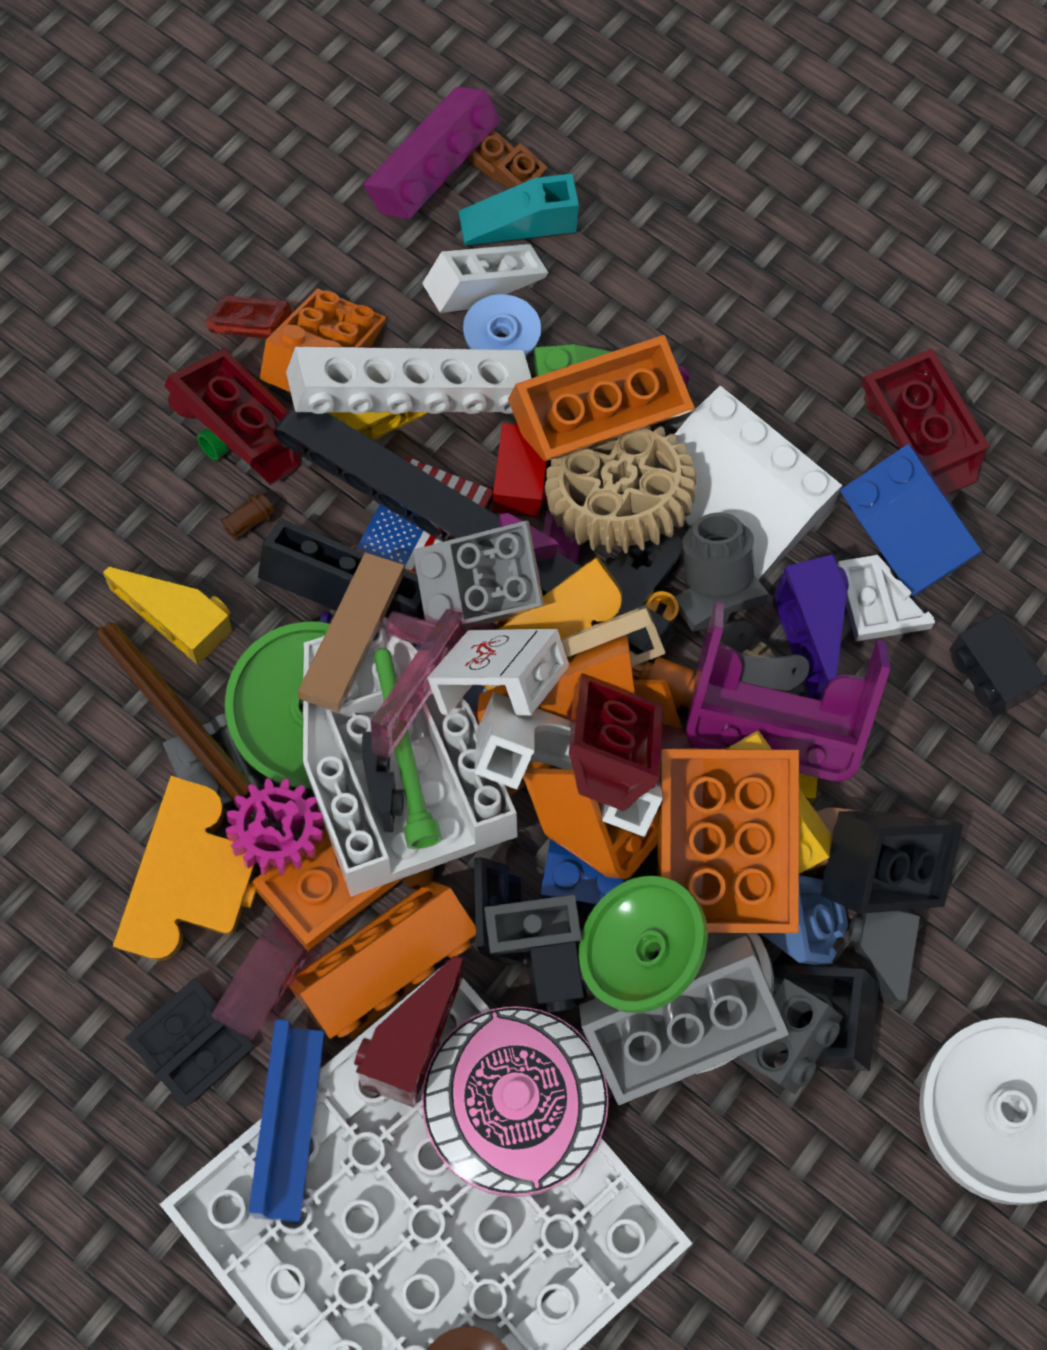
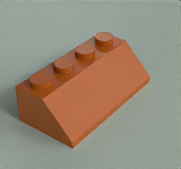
M665 335L516 383L508 398L522 436L544 461L692 412L695 409Z
M432 881L426 888L420 887L418 890L407 895L285 982L320 1030L324 1031L329 1039L335 1035L341 1038L354 1031L361 1024L359 1018L374 1008L376 1011H379L393 1003L398 997L397 991L409 982L417 984L428 978L435 971L433 965L448 955L449 958H452L468 949L472 944L469 939L476 935V927L452 889Z

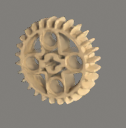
M650 426L551 459V466L547 468L546 496L549 511L554 516L557 527H563L566 537L575 535L578 545H582L587 540H590V546L593 551L600 544L606 545L609 554L614 546H622L626 554L629 546L636 544L643 551L644 542L649 540L659 545V535L661 533L672 537L673 526L683 527L684 516L691 515L692 503L695 502L696 472L693 467L692 456L687 454L685 444H677L675 434L665 437L662 426L654 431H651ZM660 465L664 469L656 468V466ZM573 499L585 502L584 506H579Z

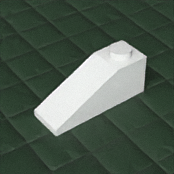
M531 244L442 251L422 284L438 311L444 313L469 310L473 304L484 297L495 294H508L544 279L548 271Z

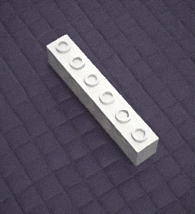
M295 347L286 371L295 412H313L315 414L326 412H352L355 414L365 412H391L393 414L404 412H428L431 414L442 412H466L468 414L503 412L505 414H512L513 411L508 398L515 384L532 378L523 350Z

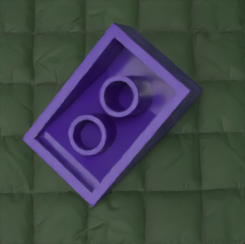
M833 554L785 566L772 599L792 655H802L808 660L809 672L802 682L808 698L822 701L827 684L837 674L846 596L849 589L846 572L842 567L838 568Z

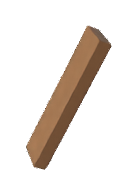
M366 552L364 553L297 691L300 700L340 712L405 574L403 564Z

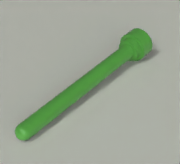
M379 648L374 654V659L409 812V817L406 819L407 825L403 828L407 848L423 849L441 842L442 835L438 820L433 819L432 813L426 810L391 652L387 648Z

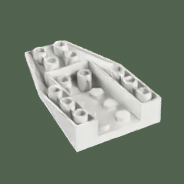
M385 616L340 712L303 701V764L323 816V821L350 897L517 837V813L505 785L474 774L478 724L469 704L461 698L449 714L440 713L427 678L434 670V667ZM324 636L304 642L303 679ZM379 648H387L391 652L426 810L432 813L433 819L438 820L442 835L441 842L423 849H409L406 845L403 828L407 825L406 819L409 817L405 794L403 815L395 816L393 832H384L372 808L362 758L363 731L381 733L383 749H390L389 772H394L396 788L403 789L374 654Z

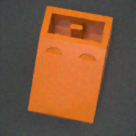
M317 288L266 339L260 380L291 392L286 371L295 347L371 348L387 317L374 312L367 306L357 305L342 299L331 291H323Z

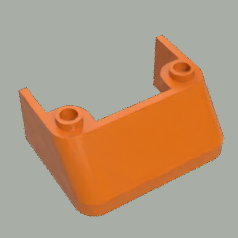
M633 680L636 695L663 705L661 748H689L667 680ZM526 769L523 778L538 815L540 825L546 836L607 878H630L657 845L658 810L644 837L603 822L601 803L578 793L573 769Z

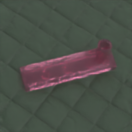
M447 608L437 623L393 611L390 614L386 624V634L420 645L421 647L370 721L372 753L389 758L431 694L430 683L427 677L463 637V617L461 612Z

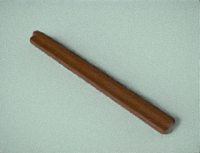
M108 622L104 627L99 628L97 637L100 643L234 802V798L237 795L246 799L249 798L248 786L251 782L116 623Z

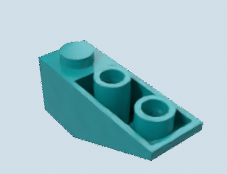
M573 174L533 178L459 210L464 246L575 233L579 203Z

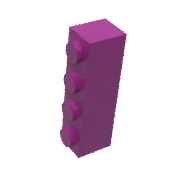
M455 87L363 184L380 214L410 219L499 124L501 119L486 90Z

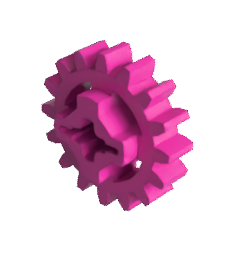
M268 778L265 779V789L259 791L256 786L250 784L248 786L249 798L246 799L238 795L234 798L239 811L232 810L227 812L228 822L233 826L226 828L228 840L235 841L231 845L233 854L239 856L245 853L243 857L245 867L250 868L258 862L261 874L263 875L267 874L270 866H277L279 874L285 875V864L292 863L299 870L302 868L300 856L304 854L313 858L316 855L315 847L311 842L317 843L323 840L322 830L317 828L324 825L323 816L321 813L315 812L318 809L315 797L305 800L306 789L303 785L296 788L293 792L290 790L289 779L284 778L279 788L273 787L271 779ZM255 812V820L248 825V830H246L247 821L251 814ZM267 817L276 826H282L284 837L280 834L279 830L276 831L272 826L268 827ZM305 822L304 831L296 842L294 839L295 832L301 829L302 823Z

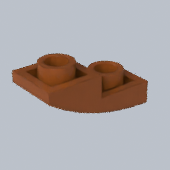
M494 129L466 158L483 173L509 189L533 178L541 177L548 169L542 161L521 143L514 148Z

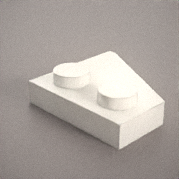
M878 555L838 561V568L842 567L848 578L849 589L845 605L855 642L932 629L935 624L934 617L929 611L925 614L910 598L911 591L902 581L892 576L890 568Z

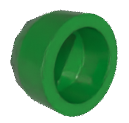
M208 428L197 434V441L201 449L214 461L223 457L230 450Z

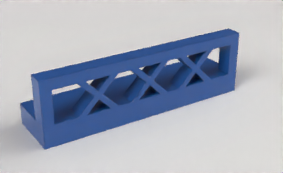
M275 1019L248 1213L255 1219L301 1223L325 1032L292 1028L290 1021Z

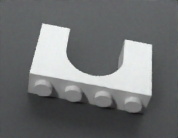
M493 692L477 729L474 774L518 789L529 762H542L562 769H573L569 756L571 721L538 708L532 715H516L510 698ZM660 778L654 788L643 794L626 810L621 811L601 803L602 821L645 837L663 799Z

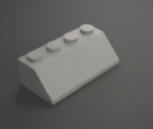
M747 935L707 951L702 966L689 987L675 1000L659 1009L643 1013L623 1012L608 1006L598 998L579 1005L582 1029L618 1106L789 1035Z

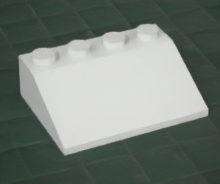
M719 386L704 400L675 433L677 444H685L687 454L692 456L693 467L696 472L695 502L692 503L691 515L684 516V525L690 529L699 518L711 513H727L737 517L751 530L754 536L755 577L758 581L833 508L842 487L837 480L722 386ZM660 465L656 466V468L664 469Z

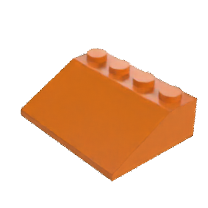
M661 748L660 782L663 799L658 807V877L675 881L696 898L704 912L708 933H799V750Z

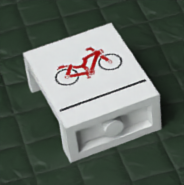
M558 629L468 630L427 678L441 714H449L472 685H505L515 714L532 715L568 669L569 663Z

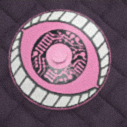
M503 1007L471 1017L454 1029L438 1047L430 1061L424 1080L422 1094L423 1116L433 1148L443 1163L457 1177L476 1189L490 1194L506 1197H525L549 1191L563 1184L574 1176L589 1160L601 1139L608 1113V1090L605 1076L590 1044L571 1025L541 1010L528 1007Z

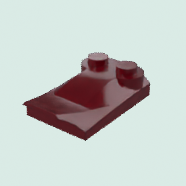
M225 348L168 375L164 387L170 392L168 402L172 410L182 417L199 419L221 441L247 462L269 485L279 481L300 467L299 454L283 445L273 433V430L288 410Z
M933 348L864 376L861 385L865 390L864 401L866 407L871 413L880 416L899 449L910 444L921 456L945 495L978 481L981 462L990 446Z
M581 673L574 688L573 700L566 712L568 719L571 721L569 756L574 770L577 790L580 795L623 811L656 786L660 778L662 704Z

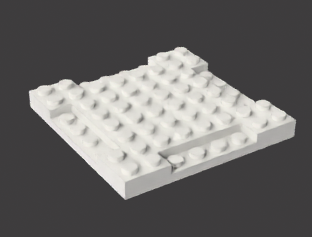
M428 979L321 1068L301 1223L255 1219L248 1213L261 1119L160 1203L164 1211L273 1350H427L440 1335L459 1327H477L489 1331L497 1336L506 1345L508 1350H579L693 1243L602 1138L585 1165L563 1184L549 1191L525 1197L494 1195L476 1189L461 1180L443 1163L436 1153L428 1137L424 1122L422 1106L423 1086L414 1108L362 1089L359 1074L356 1073L357 1066L354 1065V1061L363 1038L371 1040L376 1027ZM462 979L436 1050L444 1039L460 1024L471 1017L490 1010L464 979Z

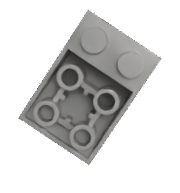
M522 521L413 550L427 633L451 634L485 626L544 606L529 521Z

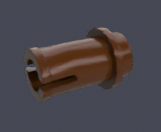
M261 492L256 496L250 494L248 496L249 501L225 518L220 519L223 527L234 541H237L239 537L263 520L269 522L270 515L275 512L268 499Z

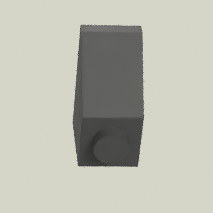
M575 895L484 907L490 954L528 952L530 948L576 942V946L580 945L581 933Z
M901 911L854 915L848 934V941L854 942L852 957L861 969H864L879 983L878 994L889 1009L898 1010L907 1001L920 916Z

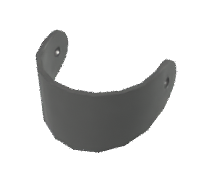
M741 620L723 625L719 644L729 646L739 654L742 662L740 682L788 692L801 684L807 677L809 663L802 655L761 657L741 653L751 646L755 638V628L750 622ZM743 633V637L739 639V635Z

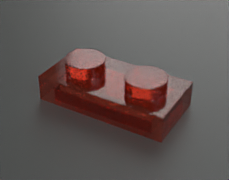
M223 295L206 318L205 323L210 333L267 339L293 312L288 301Z

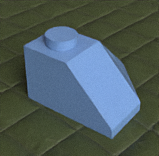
M799 875V933L760 934L799 963L819 966L831 965L837 953L833 948L836 938L844 936L848 927L846 909L844 906L820 896L824 880Z

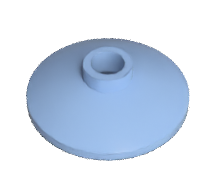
M495 294L484 297L471 306L464 318L463 334L470 349L523 350L526 357L535 349L539 342L541 323L537 312L523 299L508 294ZM504 333L507 337H497L496 335Z

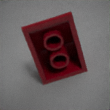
M453 956L376 1027L371 1040L363 1038L354 1061V1065L357 1066L356 1073L359 1074L362 1089L410 1107H415L427 1069L435 1054L463 979V958Z

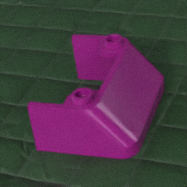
M715 601L699 658L687 719V737L692 745L698 749H726L759 730L771 749L799 750V773L830 781H844L851 778L860 766L891 669L886 642L876 640L865 678L848 674L833 678L825 688L822 701L739 681L742 671V662L739 654L733 648L719 644L723 632L724 603Z

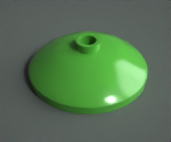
M658 876L634 878L608 892L590 913L584 925L579 945L581 973L591 992L608 1006L629 1013L653 1011L679 997L698 974L707 949V923L700 904L683 886L668 878ZM661 948L659 955L653 959L655 951Z

